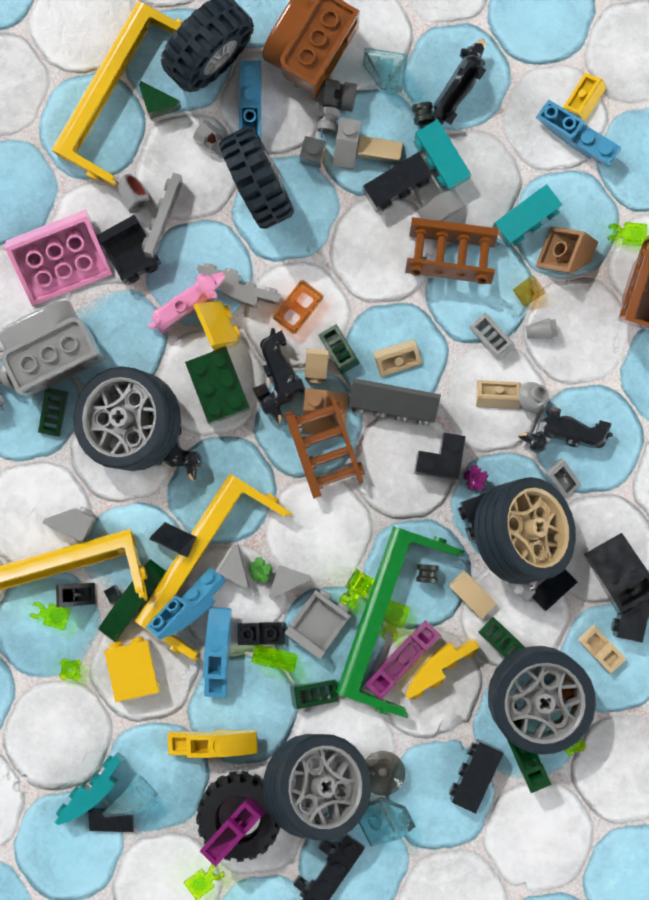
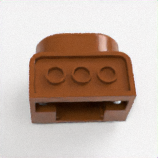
M290 0L266 40L262 57L268 63L282 70L283 76L294 83L296 88L299 89L301 87L311 93V99L315 101L359 28L360 10L343 0Z
M649 235L645 237L638 258L632 265L623 293L622 308L618 319L620 322L649 330Z

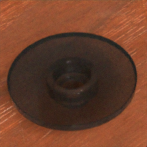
M377 751L366 758L365 761L370 772L372 793L382 796L390 795L402 786L405 779V768L397 755L389 751ZM381 768H385L387 770V773L385 775L379 774V770Z

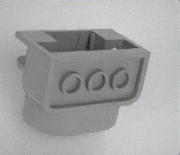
M58 301L44 306L12 322L0 331V341L5 349L2 354V363L17 394L27 398L106 359L100 352L88 326L78 318L69 301Z

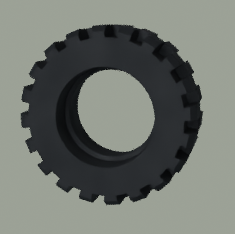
M235 771L230 772L227 776L222 775L218 777L214 783L212 782L208 786L198 805L196 824L199 826V836L204 838V845L222 826L219 821V810L228 798L235 796L248 798L250 796L266 811L260 818L258 827L252 833L245 835L225 856L224 860L230 861L231 858L237 859V862H244L245 858L253 860L257 858L258 854L261 853L263 855L268 851V847L273 845L277 834H279L280 827L272 819L265 805L263 780L257 774L254 776L249 775L246 771L236 774Z

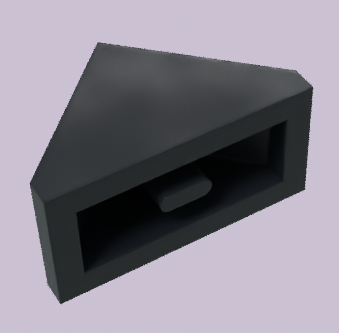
M65 583L56 585V607L95 604V583Z

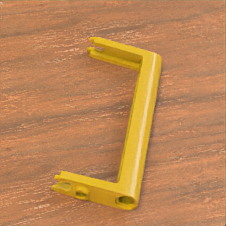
M137 1L51 151L87 172L86 176L96 182L100 179L110 186L117 188L115 176L81 157L77 152L150 26L156 25L173 34L183 21L177 18L173 20L152 7Z
M229 473L191 532L197 538L189 556L176 555L135 619V622L146 629V626L177 595L242 493L249 495L283 517H286L287 514L291 516L293 513L277 503L279 499L272 494L267 493L265 496ZM173 634L161 639L168 643V648L176 654L182 652L196 662L200 659L197 656L199 651Z
M131 528L0 565V590H4L127 555L135 592L139 594L140 599L148 600L144 582L147 579L145 567H141L136 541Z

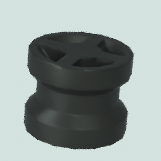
M421 102L411 106L412 112L415 113L414 125H426L435 121V116L432 114V102Z
M417 564L419 575L416 577V582L438 583V578L436 577V572L439 570L438 565Z

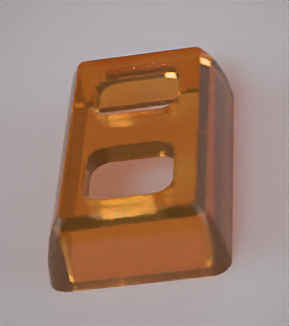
M301 280L273 315V319L292 334H296L324 297L307 282ZM302 292L307 293L313 298V302L308 308H304L297 302V298ZM289 309L294 310L300 315L295 325H291L284 319V315Z

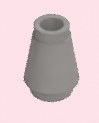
M550 318L526 326L527 339H553V337L558 336L556 319L550 320Z

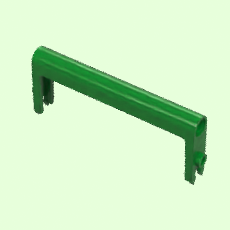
M393 526L336 693L376 707L375 711L387 715L390 712L407 718L408 715L405 712V707L361 691L363 677L410 543L421 544L458 557L460 553L464 554V550L447 545L446 539L434 536L432 540Z

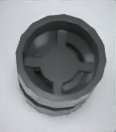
M327 79L323 107L336 108L339 106L342 111L353 112L357 84L345 82L341 85L338 80ZM336 91H341L340 100L335 99Z

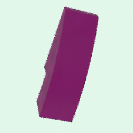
M249 796L199 852L216 867L266 811Z

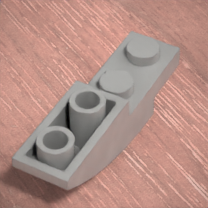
M204 263V266L198 265L197 267L198 272L203 275L223 272L225 279L216 290L236 302L253 308H257L258 300L280 305L281 294L277 293V289L265 287V290L256 288V284L244 282V285L240 284L242 278L241 275L237 274L238 271L229 268H225V271L218 270L216 265Z

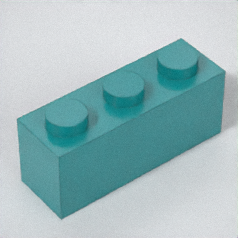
M438 119L415 132L414 145L419 152L422 151L426 157L424 159L430 170L435 171L438 176L436 181L441 189L445 188L448 191L470 180L472 174Z
M546 184L494 222L492 227L499 228L498 235L507 247L511 244L516 246L525 239L523 235L531 231L534 233L543 226L541 222L546 218L550 221L560 213L559 209L563 204L548 184Z

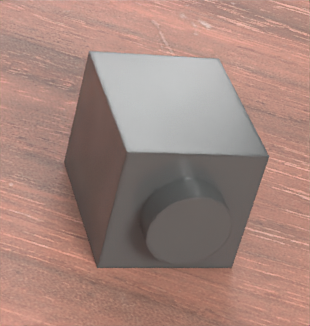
M305 136L299 156L300 163L321 168L326 151V141Z

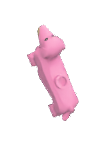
M223 272L212 275L200 273L195 279L196 284L153 312L151 319L154 323H149L148 327L158 329L164 335L173 329L171 326L175 322L195 312L194 304L214 301V298L217 297L215 289L224 281L225 274Z

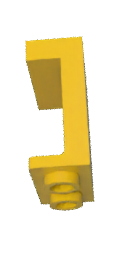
M143 636L130 639L131 643L124 645L122 641L109 644L110 648L104 650L115 702L155 694L161 691L160 683L157 682L149 646L150 639L144 640Z

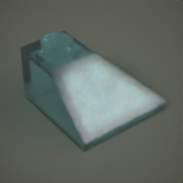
M364 48L363 66L381 90H385L388 94L402 93L408 54Z
M140 775L109 804L102 815L104 817L140 814L144 809L148 812L157 803L155 799L158 793Z
M384 797L370 800L368 808L359 822L370 846L399 840L416 827L405 806Z

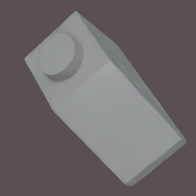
M340 117L333 166L354 170L361 121Z
M81 506L80 510L73 508L48 517L42 523L84 542L96 521V517L92 516L93 512Z

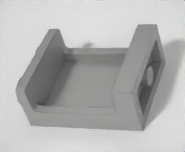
M323 589L320 592L318 590L313 592L285 631L287 636L319 659L322 658L326 649L351 617L348 613L350 609L341 602L338 605L330 600L332 596Z

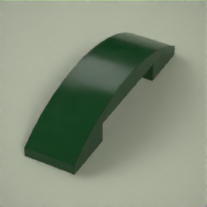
M152 559L144 566L147 574V579L144 582L148 597L166 573V570ZM133 581L98 628V630L114 642L117 641L145 602L144 598L140 599L139 594H136Z
M521 719L515 720L513 723L520 727ZM507 739L530 793L532 794L551 786L552 784L538 754L520 749Z

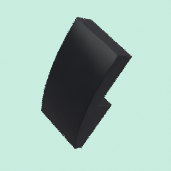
M284 622L238 623V645L285 644Z

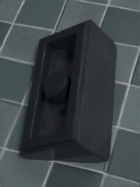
M164 522L151 535L149 540L177 554L188 557L197 537Z
M564 569L557 576L545 579L535 589L536 593L532 598L543 611H547L575 586L578 581Z
M91 808L88 811L89 831L134 832V809Z

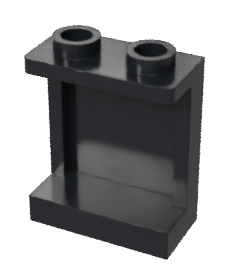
M135 214L96 235L124 284L135 283L140 279V275L146 272L151 274L158 270V266L162 264L157 254L151 260L145 258L142 244L147 236Z

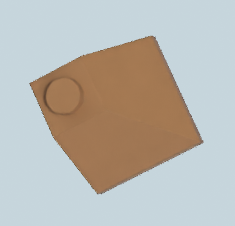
M551 226L535 266L537 268L572 274L591 262L598 241L584 231Z
M305 388L303 415L333 406L330 397L334 396L336 401H341L345 413L341 414L346 427L349 394ZM336 414L302 425L301 433L314 435L338 427L339 423Z

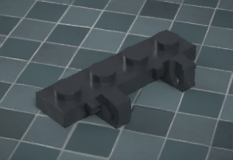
M346 834L341 843L335 842L334 845L322 840L318 848L328 855L326 858L328 862L317 878L308 882L298 875L294 880L293 885L301 891L299 894L302 897L301 900H330L364 851L365 846L349 834Z

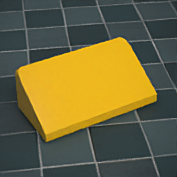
M584 73L563 108L586 121L606 89L603 79Z

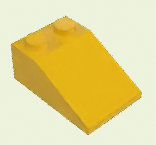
M221 301L203 302L193 305L214 351L225 346L228 349L239 344L238 338L241 337L237 325L232 326L229 320L233 316L228 305L223 306Z

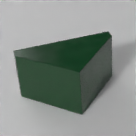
M140 81L139 87L150 119L180 110L181 104L178 99Z

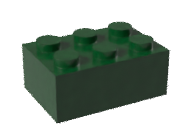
M226 346L185 362L209 425L251 410Z

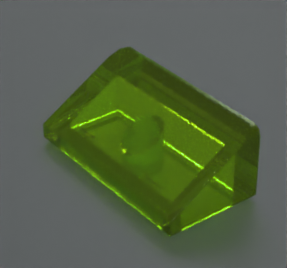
M256 645L251 662L293 673L298 654Z

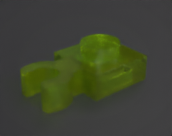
M625 222L624 228H621L619 224L612 223L608 228L615 229L617 234L615 236L609 235L607 239L609 241H616L622 238V245L641 246L646 237L647 224Z
M356 568L345 585L348 591L341 595L339 602L353 610L357 605L358 597L364 598L374 579Z
M390 600L383 621L388 622V625L381 630V637H384L386 631L390 630L393 632L392 641H395L398 637L397 626L404 628L411 607Z
M41 602L33 603L34 606L39 607L40 612L39 614L30 613L29 616L31 618L39 619L42 617L45 618L43 625L63 631L66 629L72 609L56 607L54 603H49L48 608H45Z
M211 864L206 873L201 868L183 883L194 899L198 900L215 887L212 881L221 880L225 872L222 871L220 874H215L213 869L216 867Z

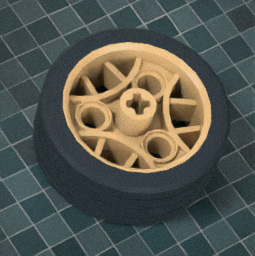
M528 477L497 485L482 497L477 507L474 520V535L477 548L490 571L500 579L513 584L545 580L563 572L570 563L576 543L575 523L567 501L552 484L539 478Z

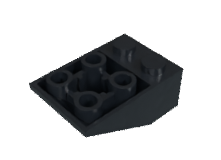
M623 533L584 553L615 611L622 613L649 598V572Z

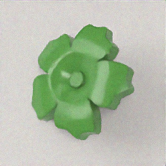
M262 557L255 558V562L249 565L253 581L256 583L259 581L262 583L269 582L271 578L268 574L271 573L273 567L270 563L265 564V560Z

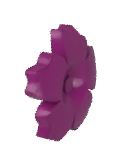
M473 465L470 470L464 473L463 478L467 480V488L471 491L474 489L483 491L487 487L484 482L487 481L489 475L487 471L481 472V468L478 465Z

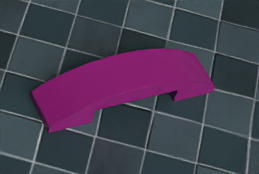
M425 620L385 660L365 685L382 699L396 685V682L442 635Z

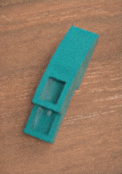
M118 752L114 757L109 755L102 765L105 768L101 775L96 773L89 782L92 787L85 782L81 787L76 785L69 795L71 801L68 805L63 803L56 812L58 818L54 823L60 825L69 822L98 804L118 782L112 774L124 757Z

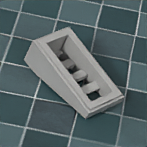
M486 312L469 326L498 361L502 360L515 348L514 342ZM488 322L489 325L480 332L478 329ZM492 329L495 330V331H494L490 336H488L487 338L484 337V336H485L488 332H490ZM497 336H500L501 338L498 341H496L493 345L490 343ZM505 342L506 345H504L499 351H497L496 349Z

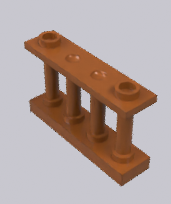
M412 217L409 237H416L414 258H407L405 273L414 276L424 275L470 281L478 284H492L495 269L487 268L489 247L495 248L499 228ZM424 239L437 240L435 261L422 260ZM446 241L459 243L457 264L444 262ZM468 244L481 246L479 267L466 265Z
M334 396L330 397L333 406L300 417L299 415L294 416L293 410L284 413L313 499L322 496L320 489L324 485L356 475L358 482L361 483L363 482L361 475L365 474L362 463H357L341 416V414L345 413L341 401L337 402ZM336 414L339 423L338 427L306 437V435L301 436L299 428H302V425ZM343 435L346 447L316 457H308L306 449L310 448L309 445ZM347 455L350 456L353 467L321 478L320 476L315 477L313 469L317 468V465Z

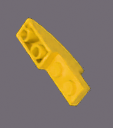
M472 638L457 648H454L453 644L448 642L434 652L420 666L409 682L405 691L407 699H418L425 694V689L429 687L434 689L443 684V679L446 676L442 669L446 668V670H449L458 665L457 660L463 657L468 659L477 653L476 649L480 648L476 640Z
M257 730L168 732V755H187V758H215L258 753Z

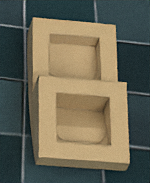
M465 571L460 573L448 585L481 619L497 604Z
M592 625L577 639L610 674L626 660L622 653L595 625Z

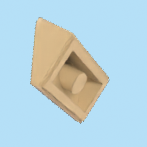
M360 135L357 157L399 164L403 142Z
M414 339L373 352L381 377L422 364Z
M477 380L476 407L519 409L518 391L521 387V382Z

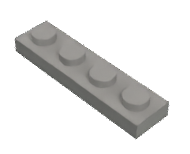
M173 172L171 179L168 178L164 186L166 193L164 198H160L158 201V214L156 218H152L149 230H151L148 238L145 237L142 244V250L147 259L155 258L183 184L182 175Z

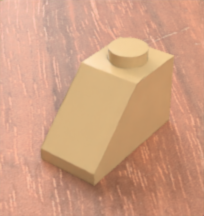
M306 350L305 379H309V383L322 384V381H326L329 358L328 350Z

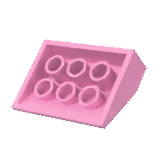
M86 209L5 241V250L32 306L113 275Z

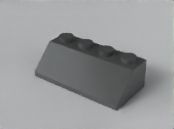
M353 378L348 408H352V412L358 414H365V411L374 412L373 416L386 418V415L395 416L396 421L408 422V419L417 420L416 424L429 426V423L435 422L441 394Z

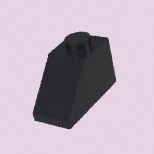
M649 599L641 601L622 613L619 612L617 617L613 618L611 623L613 636L643 643L649 617Z

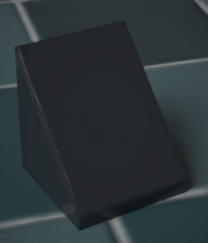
M265 383L253 388L261 405L262 400L270 395Z
M116 585L104 590L109 603L121 597Z

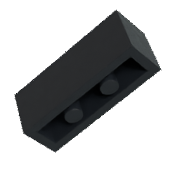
M417 152L363 185L362 191L375 212L380 209L383 212L392 207V202L398 198L403 200L412 194L411 191L416 187L421 189L428 185L432 173L420 153Z
M478 738L476 743L472 742L467 754L470 756L467 762H463L459 768L458 775L460 777L458 782H454L449 790L452 803L475 814L504 754L501 749Z

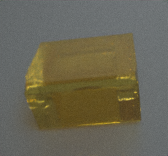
M534 275L513 289L524 307L546 293Z

